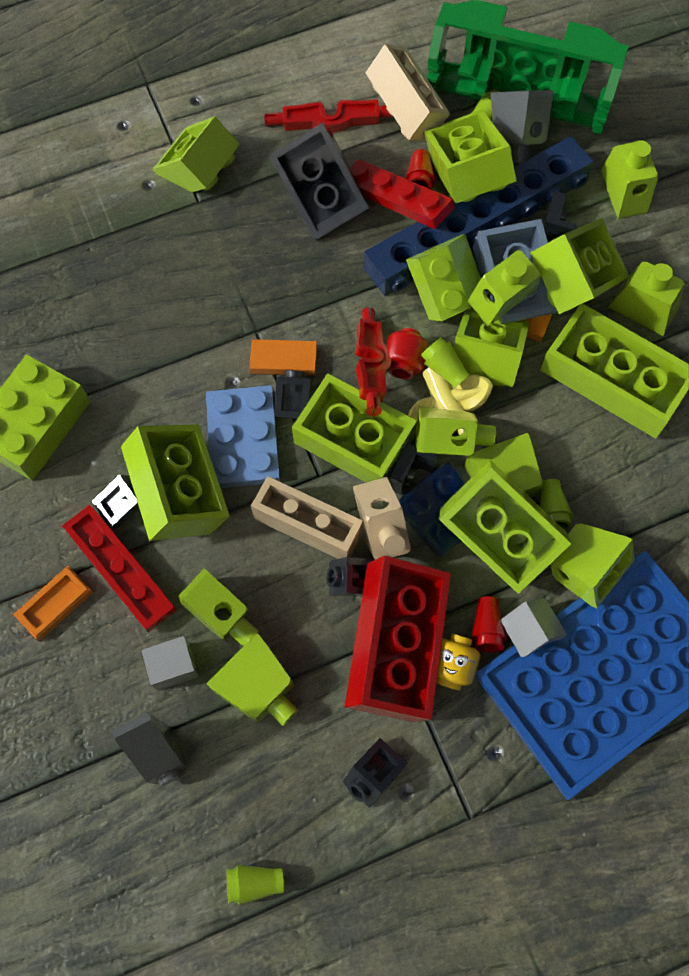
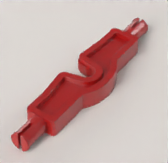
M376 99L362 101L340 100L337 103L336 114L332 116L325 113L324 105L321 102L283 106V113H264L265 127L284 125L285 131L312 129L323 122L330 128L332 133L344 131L351 126L379 124L380 118L393 116L387 111V106L379 105Z
M366 307L361 311L362 318H360L356 329L357 342L355 354L361 357L356 366V375L359 384V397L362 400H366L367 403L366 412L369 416L373 412V417L381 414V403L387 392L386 375L391 364V357L387 346L383 343L382 323L375 321V310L371 308L369 312V307Z

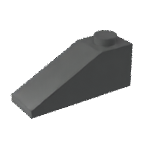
M149 712L111 731L116 743L148 783L156 784L159 782L160 787L165 786L180 778L181 774L179 771L188 767L170 726Z

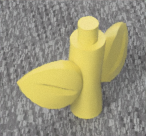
M427 368L422 375L431 396L418 400L412 406L408 416L417 420L419 406L462 412L474 411L485 404L491 394L493 384L483 376L470 374L454 388L432 369ZM457 429L454 432H458L461 435L464 429Z

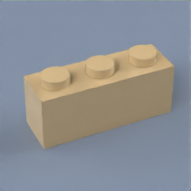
M384 44L366 71V75L372 82L375 92L385 102L387 111L396 119L401 127L402 134L411 141H426L424 131L443 124L450 113L407 48Z
M268 476L251 505L255 520L337 559L351 557L363 534V520Z

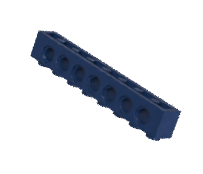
M570 136L514 167L516 182L508 184L501 190L480 194L468 202H458L455 204L453 201L455 209L435 229L416 222L364 251V270L384 296L393 291L399 292L409 282L413 281V277L407 262L401 263L398 261H406L408 258L431 249L425 246H432L433 248L462 234L466 235L468 244L472 247L478 231L512 225L523 217H531L540 207L547 203L550 204L554 191L565 194L572 189L577 190L584 186L589 180L593 160Z

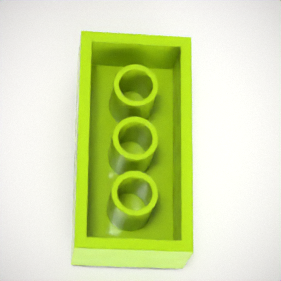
M585 304L579 305L549 348L540 371L655 439L666 426L689 390L688 363Z

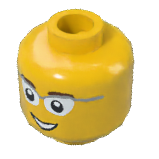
M451 633L450 640L442 638L437 684L458 691L461 690L462 686L472 684L481 658L479 651L471 647L473 640Z

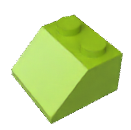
M214 116L186 127L152 170L157 175L190 192L202 189L209 190L218 181L216 175L219 171L226 168L234 160L235 155L233 153L240 143Z
M465 234L406 259L429 320L444 321L471 308L467 301L481 277Z
M470 308L464 312L453 348L469 374L483 376L496 386L506 385L513 387L530 322L520 320L501 324L498 319L490 326H487L476 311Z

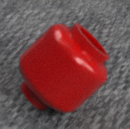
M403 328L402 331L393 332L388 337L386 343L391 357L388 373L398 379H412L424 370L426 360L421 354L429 347V344L416 329Z

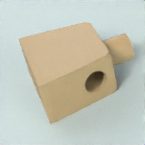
M384 477L353 486L359 516L363 520L366 545L375 560L384 555L396 557L409 553L411 547L403 510L388 478ZM382 501L383 509H374L372 505Z

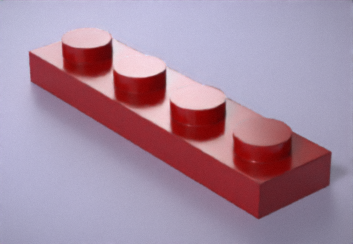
M358 159L350 167L364 198L433 229L455 209L452 198Z
M90 504L62 525L148 633L177 610Z

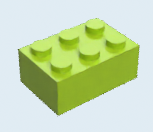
M483 110L424 131L432 165L455 204L471 201L480 194L498 191L505 188L508 184L516 182L510 145Z
M603 218L568 232L530 252L533 258L532 263L540 272L547 288L548 300L552 306L556 307L559 314L597 297L630 277Z
M26 354L0 388V463L33 481L91 401L82 386Z
M327 373L292 426V433L296 445L364 482H370L387 477L389 480L406 443L411 444L415 437L417 420L383 402L381 403V414L373 417L372 412V415L369 416L366 412V400L360 399L359 390Z
M199 424L137 426L122 444L121 449L149 541L210 535L230 517Z
M491 460L440 508L439 520L518 594L571 545L567 532Z

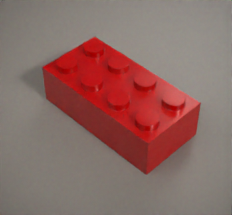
M385 555L367 564L345 708L409 722L432 719L451 573Z

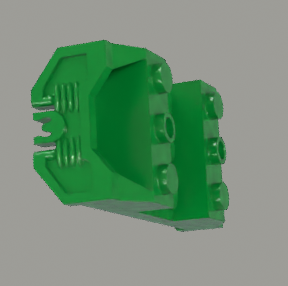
M481 0L456 4L443 2L434 27L427 67L429 71L427 80L436 93L444 91L480 100L482 96H485L486 92H490L493 89L500 92L553 90L550 118L593 128L591 133L599 135L602 133L629 45L617 42L601 28L571 21L568 23L564 40L505 27L507 6ZM449 26L467 30L464 56L461 63L445 61L448 51L445 47ZM591 60L612 65L606 87H602L599 98L582 92Z

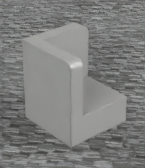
M545 598L525 601L500 620L521 657L529 656L546 643L560 640L566 636L565 630Z
M184 636L145 648L142 651L150 685L156 690H162L199 677L190 643Z

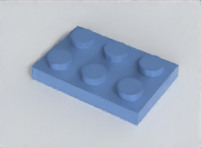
M272 385L207 391L209 455L220 488L263 484L267 476L280 482Z

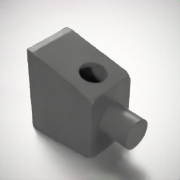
M553 90L491 92L493 124L506 142L511 145L513 163H523L529 160V144H542L547 140Z

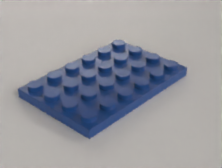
M646 550L634 558L635 561L597 609L579 598L556 615L566 632L565 637L546 643L526 657H521L514 645L475 674L477 680L566 800L571 799L689 708V602Z

